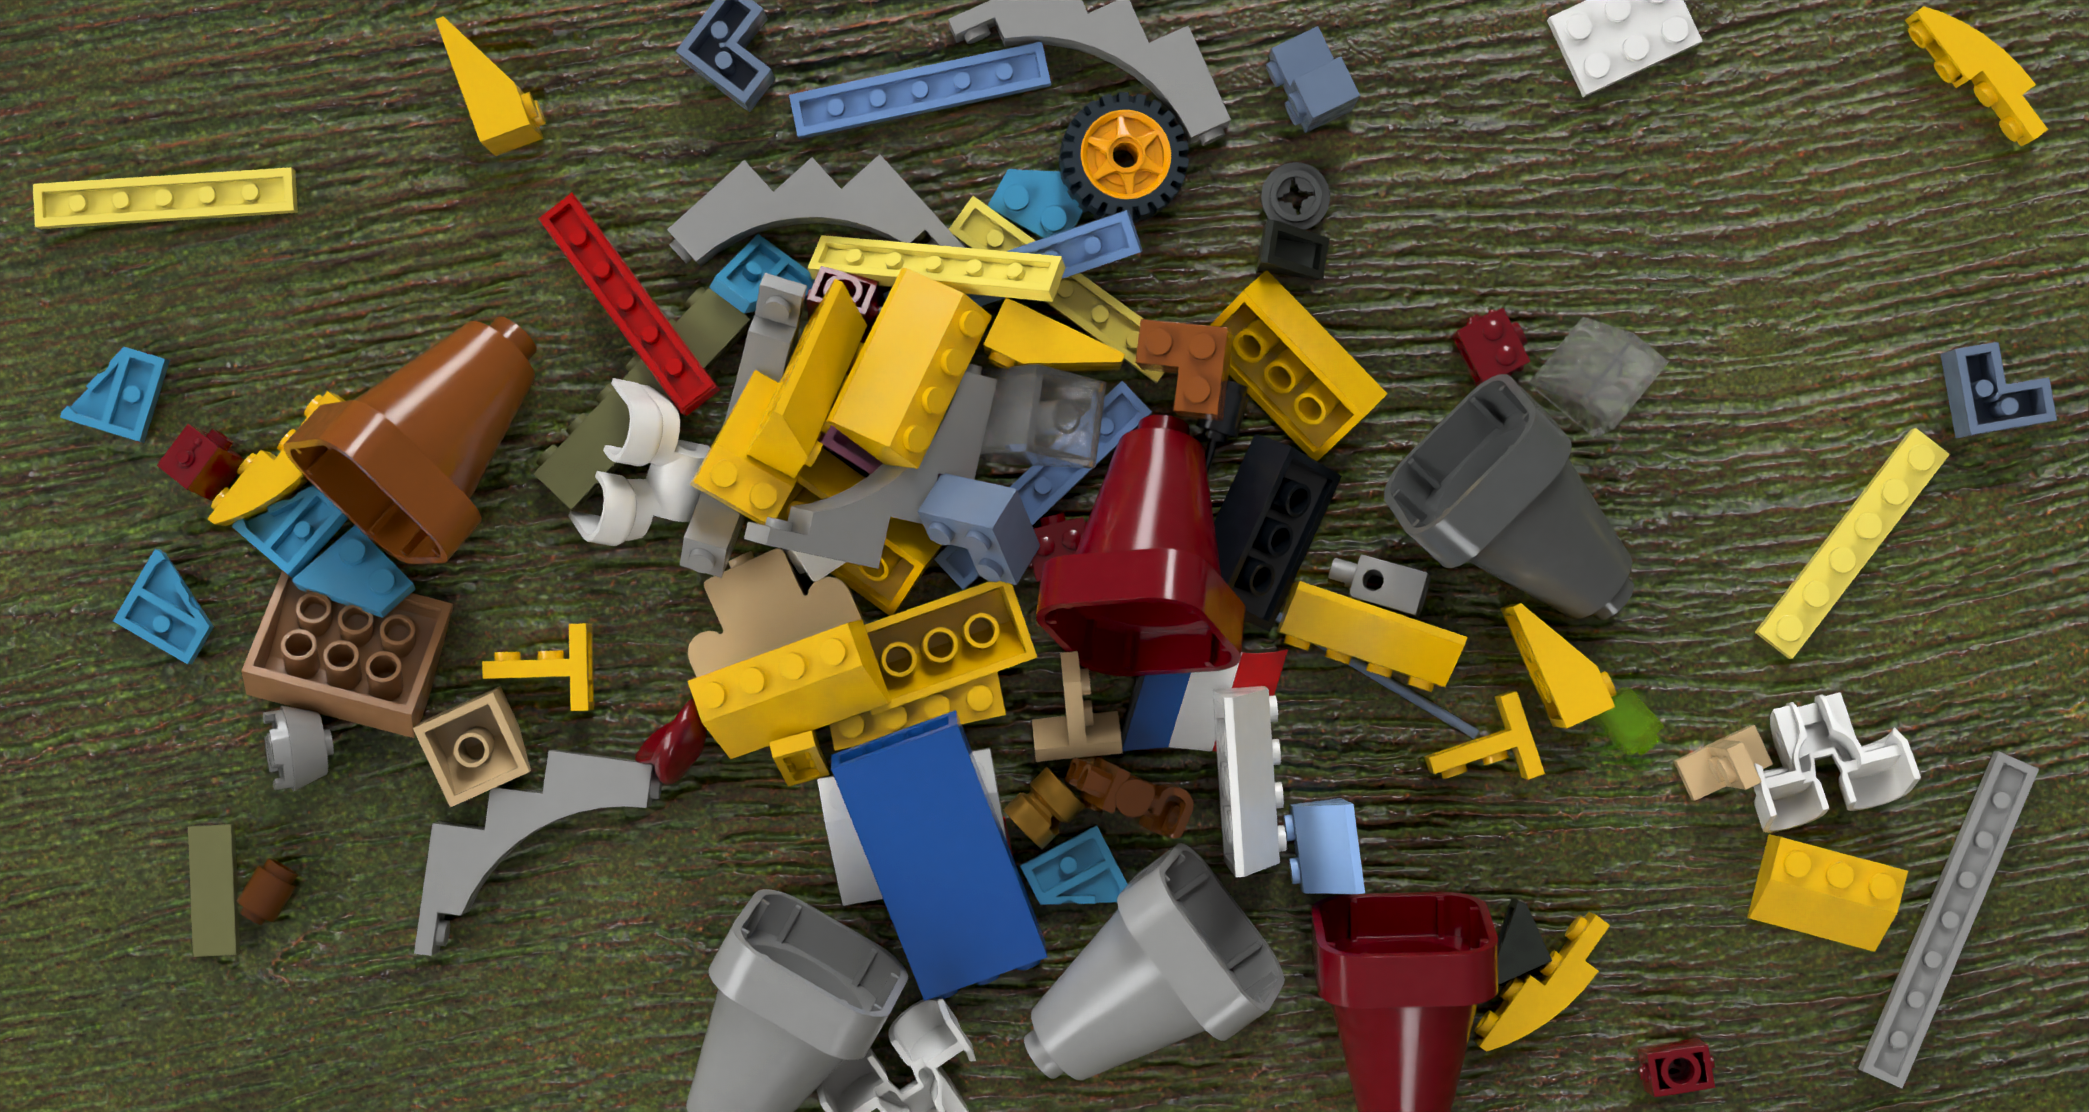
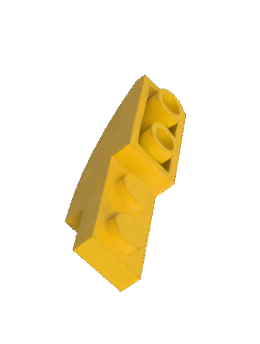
M1925 6L1905 19L1909 25L1908 32L1912 40L1920 48H1926L1935 60L1934 67L1938 75L1945 82L1952 83L1955 88L1971 80L1975 85L1973 90L1976 97L1983 105L1994 110L2001 120L1999 122L2001 130L2011 141H2017L2022 147L2048 130L2023 96L2024 93L2036 84L2004 49L1986 35L1965 22Z
M329 391L324 396L317 395L304 411V415L307 417L305 421L320 405L343 402L345 400ZM291 429L280 441L277 447L280 453L277 457L271 452L260 450L257 455L251 453L242 462L237 471L240 477L231 489L228 487L224 488L213 500L211 508L214 511L208 517L210 522L215 525L228 526L240 519H249L268 510V506L285 500L309 481L295 467L284 451V444L296 432L295 429Z
M1588 912L1585 917L1577 916L1565 933L1568 941L1559 953L1555 950L1549 954L1552 961L1540 967L1539 971L1543 975L1539 981L1528 973H1524L1520 978H1512L1506 983L1500 993V997L1504 1000L1494 1013L1489 1010L1480 1019L1474 1030L1478 1034L1474 1042L1486 1052L1508 1045L1529 1035L1564 1010L1599 972L1585 960L1610 925L1591 912Z

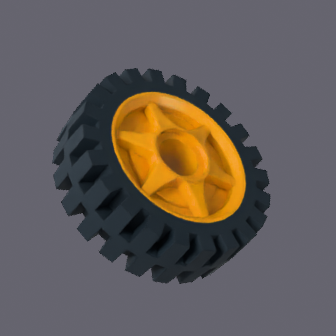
M1119 92L1116 96L1107 94L1097 101L1093 100L1077 113L1063 136L1059 155V168H1061L1063 185L1066 184L1068 188L1067 193L1071 199H1075L1079 203L1078 207L1085 213L1089 211L1094 214L1093 218L1097 220L1128 209L1134 224L1143 219L1144 221L1148 220L1170 204L1179 192L1185 179L1189 158H1187L1189 149L1187 141H1184L1183 138L1184 131L1180 124L1176 125L1174 122L1175 116L1169 110L1165 112L1161 109L1162 104L1156 100H1153V102L1145 100V95L1137 93L1135 96H1129V92ZM1117 150L1129 152L1134 159V165L1128 168L1119 166L1113 159V152Z

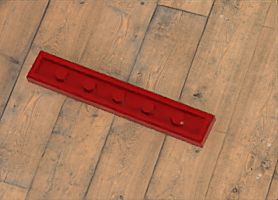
M570 193L538 218L685 417L720 391L719 387L573 193Z

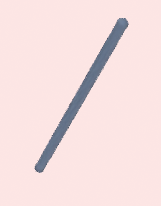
M1279 612L1275 622L1280 623L1283 613ZM1317 646V647L1321 648L1322 650L1327 651L1326 648ZM1353 657L1351 658L1349 666L1471 738L1481 737L1477 728L1396 680L1366 671L1367 663Z

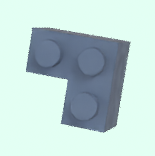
M715 0L676 50L682 62L749 113L776 79L768 66L745 50L768 20L764 9L753 0Z
M1318 26L1271 48L1268 56L1270 62L1266 63V68L1273 84L1276 87L1283 86L1289 99L1284 102L1285 108L1295 126L1301 123L1305 133L1353 110L1360 94L1342 57L1334 59Z
M1999 342L1958 348L1940 354L1955 438L2039 425L2057 420L2049 377L2006 385Z
M945 473L940 475L917 511L930 540L944 546L950 544L967 548L979 576L990 582L1001 581L1017 585L1040 547L1022 500L1015 488Z

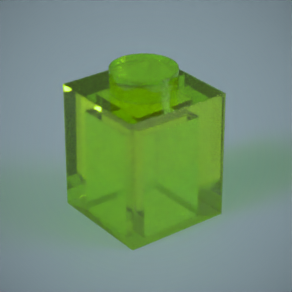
M1621 687L1616 692V695L1611 697L1615 707L1592 717V719L1624 754L1634 755L1638 752L1641 756L1658 743L1660 738L1657 733L1665 726L1630 687Z

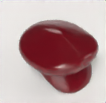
M693 697L688 700L673 721L665 724L647 738L634 758L638 763H652L655 766L658 779L667 785L676 783L687 773L702 753L708 730L701 722Z

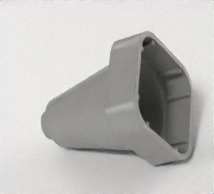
M1178 843L1134 876L1118 895V910L1032 1009L1031 1019L1034 1029L1025 1035L1024 1043L1035 1065L1049 1078L1055 1079L1065 1072L1076 1080H1085L1205 1030L1216 1039L1226 1041L1266 1013L1274 1003L1284 985V975L1276 956L1206 862L1187 845Z
M763 889L757 891L734 921L708 970L709 976L718 988L689 1092L686 1104L687 1112H795L843 1060H860L866 1056L908 980V973L905 967L894 955L880 945L798 898L776 890Z

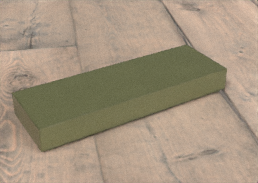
M235 824L188 826L193 957L240 954Z

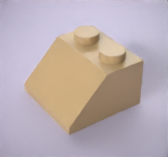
M501 686L423 720L413 728L450 807L531 771L519 724Z

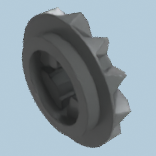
M1293 162L1281 165L1269 174L1262 187L1261 205L1268 220H1277L1306 230L1317 225L1329 207L1330 190L1327 181L1317 169L1308 164ZM1291 180L1294 181V186H1297L1299 193L1313 194V196H1309L1301 202L1299 215H1297L1296 209H1293L1292 203L1278 202V199H1282L1283 196L1289 194Z

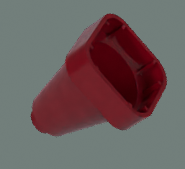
M1168 415L1146 416L1139 421L1138 429L1127 432L1119 439L1075 554L1054 557L1046 561L1042 567L1036 621L1065 652L1078 651L1079 665L1091 671L1113 676L1211 672L1234 667L1241 659L1246 607L1221 577L1204 447L1198 440L1189 435V425L1179 418Z
M1455 892L1343 894L1317 901L1312 906V961L1317 991L1323 1000L1331 1003L1358 1112H1452L1477 1004L1489 1001L1498 993V936L1487 904L1477 897Z

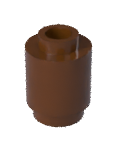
M268 858L263 866L258 865L238 897L237 902L243 906L239 913L261 926L266 920L275 923L297 886L294 882L299 875L284 864Z

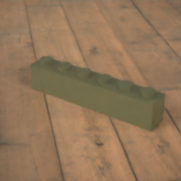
M700 287L686 301L684 306L688 310L677 322L671 318L669 322L707 373H709L749 330L752 321L710 288L705 290L703 287ZM636 354L626 365L625 369L629 373L622 380L648 385L671 399L640 356ZM611 382L596 397L595 400L599 405L588 416L585 413L580 414L566 429V432L569 434L568 438L559 447L554 444L551 445L536 461L540 467L535 471L534 475L571 510L577 512L601 487L595 478L596 472L601 471L614 474L623 464L613 462L603 451L605 445L623 448L630 423L629 408Z

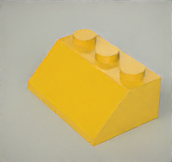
M1769 834L1747 918L1875 952L1898 913L1908 871Z

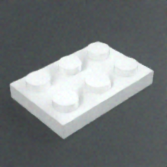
M1586 0L1549 17L1547 20L1583 98L1695 47L1702 42V38L1684 0Z

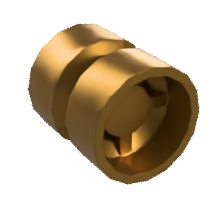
M1048 767L1030 783L1031 792L1029 794L1019 793L1003 809L1014 823L1041 849L1059 833L1058 824L1060 822L1070 823L1086 807Z

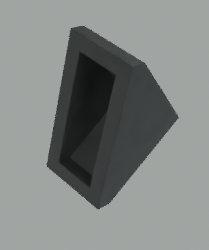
M1267 220L1263 228L1256 270L1264 272L1268 270L1270 273L1323 280L1330 238L1277 220Z
M1514 898L1511 899L1498 933V985L1552 961L1527 904Z

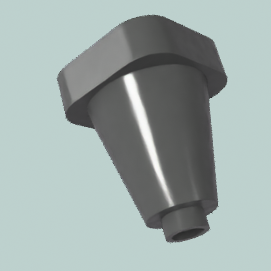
M1507 374L1493 376L1471 391L1400 462L1386 484L1384 499L1404 531L1443 567L1454 568L1469 561L1572 619H1581L1593 615L1598 620L1607 619L1620 611L1633 593L1634 583L1628 577L1632 567V558L1569 460L1572 447L1570 438L1547 411Z

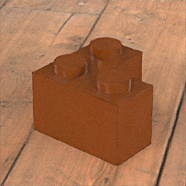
M1141 319L1136 354L1137 365L1142 370L1178 373L1174 411L1180 417L1223 421L1233 335L1227 327Z

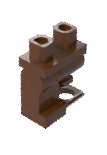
M1075 757L1065 777V782L1082 790L1079 797L1110 813H1114L1116 810L1127 817L1141 816L1139 825L1168 838H1180L1183 835L1194 807L1193 799L1186 790L1171 783L1158 786L1132 775L1130 772L1099 757H1096L1094 764Z

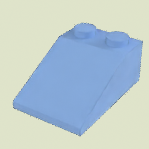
M1342 798L1290 804V814L1283 815L1286 840H1294L1296 858H1289L1292 884L1300 883V890L1306 894L1365 893L1354 804Z

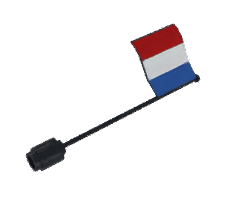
M1228 380L1223 421L1197 420L1196 426L1204 429L1201 437L1209 439L1205 453L1207 473L1209 472L1217 443L1226 444L1228 437H1238L1249 401L1245 397L1248 389L1247 386ZM1288 648L1273 652H1241V659L1237 665L1220 671L1137 676L1120 729L1122 753L1111 755L1114 758L1120 759L1127 754L1125 751L1165 747L1217 752L1213 689L1265 686L1269 689V696H1273Z

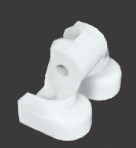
M613 378L612 386L629 408V431L623 448L605 445L603 451L613 462L633 466L651 464L646 479H626L621 475L597 471L595 478L600 483L604 496L602 515L598 516L571 510L569 513V518L583 539L587 542L617 546L624 541L642 538L651 525L653 515L678 522L691 521L702 491L694 488L690 483L710 449L708 445L678 440L680 416L677 407L671 399L648 385Z
M1841 692L1828 696L1823 694L1815 696V703L1797 707L1794 702L1786 703L1785 707L1773 709L1770 715V728L1774 745L1783 767L1763 771L1762 766L1754 764L1761 779V783L1753 786L1756 793L1754 804L1763 832H1778L1812 822L1827 813L1829 805L1822 784L1816 778L1814 760L1832 756L1840 770L1839 787L1846 808L1849 811L1873 808L1907 795L1921 779L1908 740L1894 727L1882 739L1861 746L1856 739Z
M935 997L926 1001L922 999L902 1012L892 1023L888 1032L893 1047L908 1066H911L916 1078L914 1081L899 1090L888 1080L884 1066L870 1048L863 1059L854 1061L843 1060L816 1088L820 1105L825 1112H871L876 1108L880 1112H969L959 1091L940 1065L961 1051L967 1054L969 1061H976L972 1043L962 1031L957 1018L942 997Z

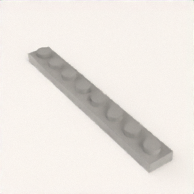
M1993 752L1858 1067L1859 1070L1903 1088L2039 771L2038 768L2002 752Z

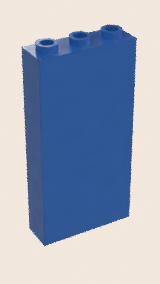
M956 710L831 755L832 773L924 1001L935 997H942L943 999L951 997L960 988L974 983L978 985L991 983L1002 973L1016 968L1018 970L1033 968L1042 959L1048 957L1044 936Z

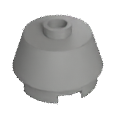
M281 705L280 710L263 713L264 724L272 723V729L269 730L270 733L264 737L269 772L279 771L280 778H276L273 781L274 790L291 788L294 792L328 774L327 756L334 754L333 740L330 729H323L319 712Z

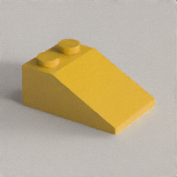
M444 16L435 19L480 142L493 155L498 156L544 139L539 126L546 124L538 101L533 100L531 93L527 92L524 94L503 71Z
M1005 298L983 344L985 354L989 355V364L1012 374L1014 368L1023 372L1120 370L1125 357L1124 353L1009 298Z
M754 370L690 485L756 523L765 525L767 517L777 518L805 464L796 477L792 478L747 455V451L779 384L759 371ZM820 431V433H819V435H818V437H817V441H818V439H819V437H820V435H821V433H822L821 431Z
M1522 603L1506 605L1500 608L1553 727L1569 728L1615 707L1611 697L1616 695V690L1606 671L1600 673L1598 666Z

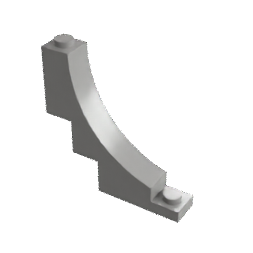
M990 0L948 19L949 28L956 43L966 40L967 44L980 41L991 34L990 28L996 26L1005 47L1027 45L1042 41L1043 45L1078 50L1116 65L1145 85L1175 116L1177 123L1181 125L1189 144L1200 140L1202 146L1210 144L1225 136L1223 129L1229 127L1231 118L1189 26L1149 43L1130 0H1117L1090 13L1087 12L1082 0Z
M880 154L842 189L813 157L774 192L744 160L667 229L675 238L669 244L671 248L686 264L693 258L700 267L738 241L763 231L796 224L826 223L849 226L869 231L894 242L918 244L923 238L928 236L930 238V241L927 243L928 245L965 248Z
M768 273L764 274L759 287L755 316L747 333L725 421L754 370L759 371L778 383L780 382L797 344L807 285ZM701 492L684 536L680 566L693 569L699 573H707L722 578L746 516Z
M968 365L918 469L882 464L868 477L843 492L813 503L791 506L788 521L772 517L766 518L765 525L748 521L744 539L768 546L879 569L890 517L923 524L917 511L937 482L938 474L944 475L946 473L975 479L997 379L982 376L981 366Z
M557 749L549 750L543 791L501 785L491 789L485 827L445 821L432 823L414 954L432 956L439 953L440 947L447 945L450 934V921L444 920L445 914L461 916L468 913L480 889L494 869L521 842L543 827L563 817L582 811L607 807L648 808L652 806L653 799H660L663 784L656 775L655 766L652 763L643 764L631 759Z

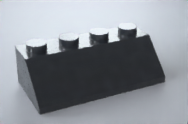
M1255 434L1215 519L1214 525L1221 577L1246 607L1245 621L1270 632L1342 476L1292 446Z

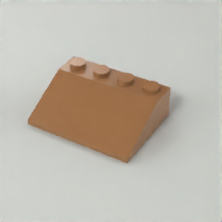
M282 570L241 671L246 695L299 709L319 712V714L415 738L416 734L413 728L421 722L429 700L452 615L453 604L411 593L382 618L364 612L361 607L355 605L347 606L332 601L328 596L307 590V592L299 590L294 585L293 578Z

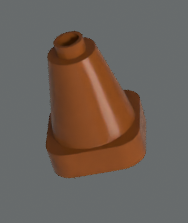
M496 317L489 326L478 321H469L355 400L320 405L284 444V451L295 467L370 540L385 552L408 564L446 563L482 522L478 509L470 499L535 380V372L529 360L537 352L536 345L521 327L505 317Z

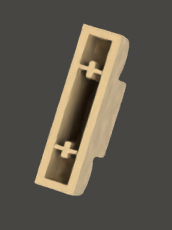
M775 548L758 557H754L752 551L728 561L731 569L724 571L722 578L713 576L704 582L705 591L723 628V633L705 631L696 635L689 644L688 657L696 677H700L860 619L863 620L864 624L866 622L851 589L845 582L834 577H824L814 582L808 590V595H806L791 560L783 549Z

